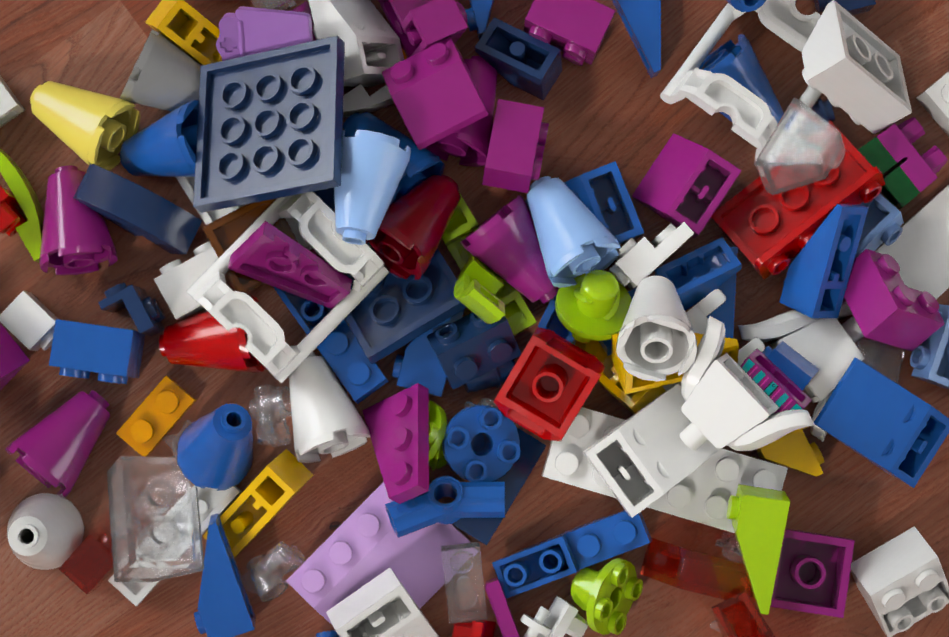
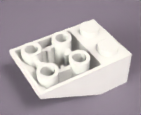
M308 0L314 23L313 32L315 38L319 40L338 35L345 42L344 86L357 87L361 84L363 87H373L385 83L382 71L392 67L397 62L403 61L404 57L399 37L370 0Z
M678 383L583 451L622 507L632 518L667 493L719 451L709 440L697 451L690 449L681 440L680 433L691 421L682 413L681 407L685 403V399L681 394V386Z
M391 568L382 572L326 612L340 637H439Z

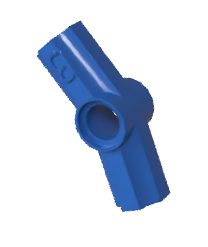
M441 476L431 482L429 491L401 504L392 501L385 504V508L394 533L398 538L438 522L447 525L457 522L460 518H505V482H459L454 477ZM442 497H452L455 499L447 504L438 502Z

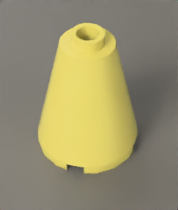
M47 81L43 85H38L30 97L32 113L88 165L95 164L108 171L120 163L118 153L121 151L123 142L135 135L139 129L140 112L134 108L136 105L120 98L53 81Z

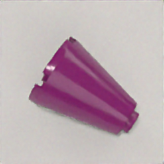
M472 56L471 59H464L489 115L425 148L442 160L447 161L448 156L452 155L461 158L459 165L479 167L486 164L493 128L498 73L481 56Z
M76 166L58 167L55 169V173L48 177L39 259L40 268L45 273H47L48 267L55 268L56 275L91 273L99 270L98 263L108 260V266H111L118 260L117 250L104 217L73 198L85 175V172L78 170Z
M521 195L507 203L483 222L475 232L472 231L460 242L468 252L532 303L540 299L545 304L557 295L559 288L553 286L548 278L531 212Z
M93 390L89 394L80 391L11 442L5 450L9 455L17 451L20 456L15 461L47 488H50L51 485L55 488L59 486L61 489L57 495L65 499L73 489L110 417V413L106 410L110 404Z

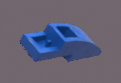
M273 286L307 335L332 310ZM345 319L318 345L317 349L357 404L389 382L377 364H371Z
M623 510L498 559L492 562L507 599L576 573L585 567L652 542V538L641 512L632 518Z

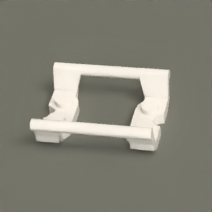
M766 0L760 8L754 10L758 13L761 23L766 28L801 52L821 17L817 12L811 15L801 14L795 6L796 0ZM727 3L662 91L660 97L668 104L676 103L686 97L711 116L717 112L728 114L733 123L731 130L757 148L755 166L759 170L767 172L822 93L818 89H812L808 86L779 127L774 116L771 115L768 105L758 96L725 74L699 69L731 23L746 13L736 10Z
M307 192L277 198L186 292L204 307L226 330L229 331L235 327L242 328L248 338L245 348L282 384L384 279L389 271L384 267V262L367 244L355 245L343 241L342 235L336 232L335 213L314 192ZM292 217L299 223V231L303 239L338 272L350 273L355 278L350 293L295 346H289L285 342L284 332L280 325L249 295L244 292L233 291L226 285L224 275L229 270L230 255L265 221L273 226L279 218Z

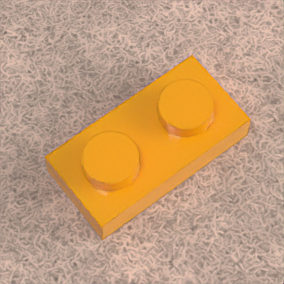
M166 375L116 434L143 458H147L196 402V399Z

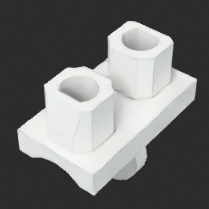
M558 596L554 599L549 610L541 606L534 618L523 614L520 619L522 623L528 626L523 637H564L565 634L572 637H582L589 625L578 614V609Z

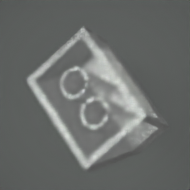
M120 456L107 471L114 582H156L204 570L197 486L184 476L177 463V458Z

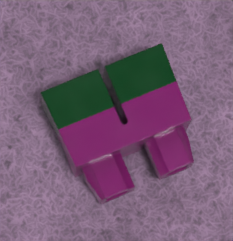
M914 117L900 123L898 126L894 123L858 149L873 167H878L882 174L902 160V164L883 177L885 185L882 186L881 190L882 195L898 210L903 208L938 178L935 174L948 161L936 145L921 156L913 147L912 143L925 134L924 128Z

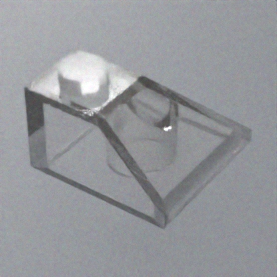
M793 98L756 159L755 166L766 192L775 195L826 179L831 169H836L841 164L846 149L844 148L839 130L801 100Z

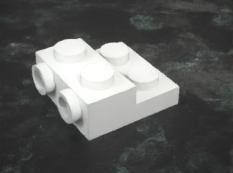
M685 222L677 229L671 223L654 238L652 244L645 237L638 243L631 238L618 250L617 262L607 272H611L624 287L627 285L632 290L685 243L694 232Z

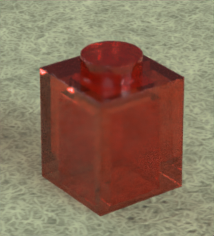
M95 532L88 535L61 565L59 570L88 595L100 586L125 557L118 552L121 546L115 539L105 532L101 536Z

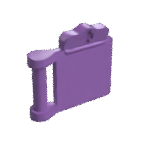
M240 6L235 13H226L219 22L220 34L216 41V48L222 57V61L313 41L311 15L305 12Z

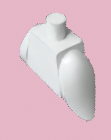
M790 310L755 324L738 325L742 340L751 341L756 337L762 342L776 340L770 344L773 349L784 341L820 369L804 389L813 403L818 402L812 415L813 422L855 357L859 360L864 358L861 351L855 345L864 335L854 316L840 324L836 318H810L796 310ZM815 424L810 426V433L824 441L827 432Z
M709 316L704 335L697 347L695 362L683 374L681 381V394L685 399L681 410L691 421L680 433V438L684 444L690 449L697 451L709 440L719 450L727 445L735 451H752L762 448L797 429L814 426L807 410H785L773 414L779 409L773 400L728 353L721 356L725 344V325L723 322Z

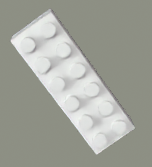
M582 407L561 441L551 440L541 476L616 498L583 451L626 420ZM721 449L647 508L735 533L731 522L732 519L727 518V507L730 496H736L738 484L782 491L788 468Z

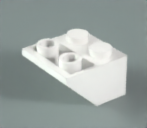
M915 526L851 563L850 571L855 583L887 637H892L899 632L908 630L914 623L931 613L942 610L949 603V585L939 558Z

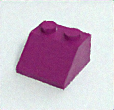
M451 36L382 71L390 95L419 150L489 115L471 73Z

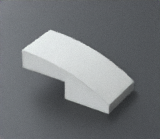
M361 84L343 96V117H350L356 112L360 114L374 112L393 104L394 101L387 85L371 96L368 95Z

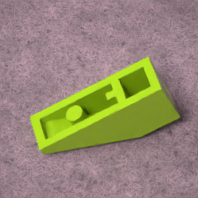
M738 484L736 496L731 495L728 501L727 518L732 519V526L761 614L769 615L790 500L785 491Z

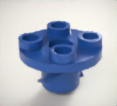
M474 405L458 412L448 423L442 441L443 454L449 467L458 476L470 482H491L499 479L511 469L513 464L519 459L521 452L519 434L514 422L503 416L499 409L488 405Z

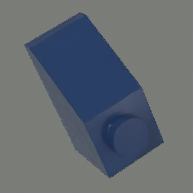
M495 17L475 46V51L511 85L543 101L562 72L560 49L538 40Z

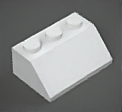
M835 0L828 3L802 50L804 69L802 70L803 78L810 88L818 89L823 93L834 107H840L848 113L855 124H861L871 133L876 134L912 113L900 56Z

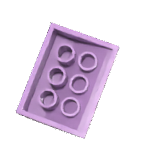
M383 482L286 582L331 623L326 613L328 610L382 572L391 568L420 609L476 553L478 548L453 524L446 525L439 522L398 538L394 533L385 508V504L393 500L389 499Z

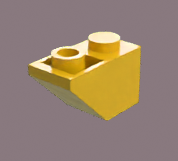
M808 427L797 429L762 448L756 449L759 457L811 476L817 477L823 474L820 464L824 463L821 451L815 442L809 444L803 432Z

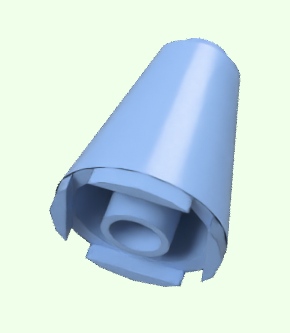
M343 130L341 186L334 187L336 232L343 235L342 240L347 243L364 245L366 240L374 239L410 160L411 148L408 145L404 150L399 148V139L380 132L356 130L355 137H344L345 130Z
M544 176L531 184V190L527 194V201L547 275L553 286L562 288L576 285L575 277L584 273L587 274L593 270H604L617 259L619 253L616 248L621 249L618 240L560 178Z

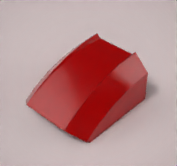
M537 327L494 399V403L503 416L544 440L561 441L602 375L605 366L594 355L557 335L554 331Z

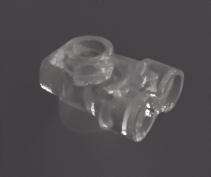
M270 384L255 387V398L250 400L249 408L252 417L257 421L256 433L258 444H271L272 447L291 444L290 429L285 418L292 416L289 387H279Z
M280 541L267 552V555H259L247 563L246 568L248 572L240 578L241 582L248 592L258 594L261 601H271L283 594L288 588V584L283 576L289 571L293 572L304 563L305 557L295 545L289 547L286 543Z

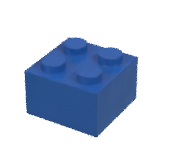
M56 319L49 366L60 367L59 375L89 379L90 372L98 373L97 381L127 384L128 377L139 378L145 335L134 330Z

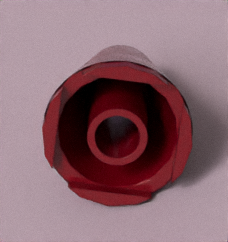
M431 175L389 205L375 238L366 240V244L369 242L376 250L375 253L384 262L383 265L389 272L403 279H407L410 275H415V280H419L426 272L461 199L458 191L459 187L452 178L446 175Z

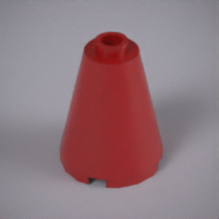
M250 296L255 302H259L257 297ZM208 311L166 326L164 334H161L159 337L160 352L163 357H167L171 364L251 373L263 372L266 369L245 348L248 339L246 332L238 327L232 328L229 331L226 330Z

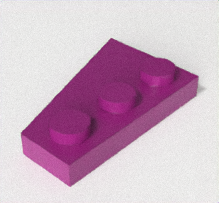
M267 221L230 255L228 269L330 309L343 300L351 290L352 279L335 270L330 264Z
M417 383L362 410L388 497L399 504L429 491V389Z

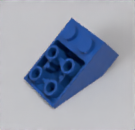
M616 161L564 182L611 232L620 245L628 242L631 238L636 239L644 234Z
M856 357L813 422L816 426L886 473L913 488L949 434V418Z

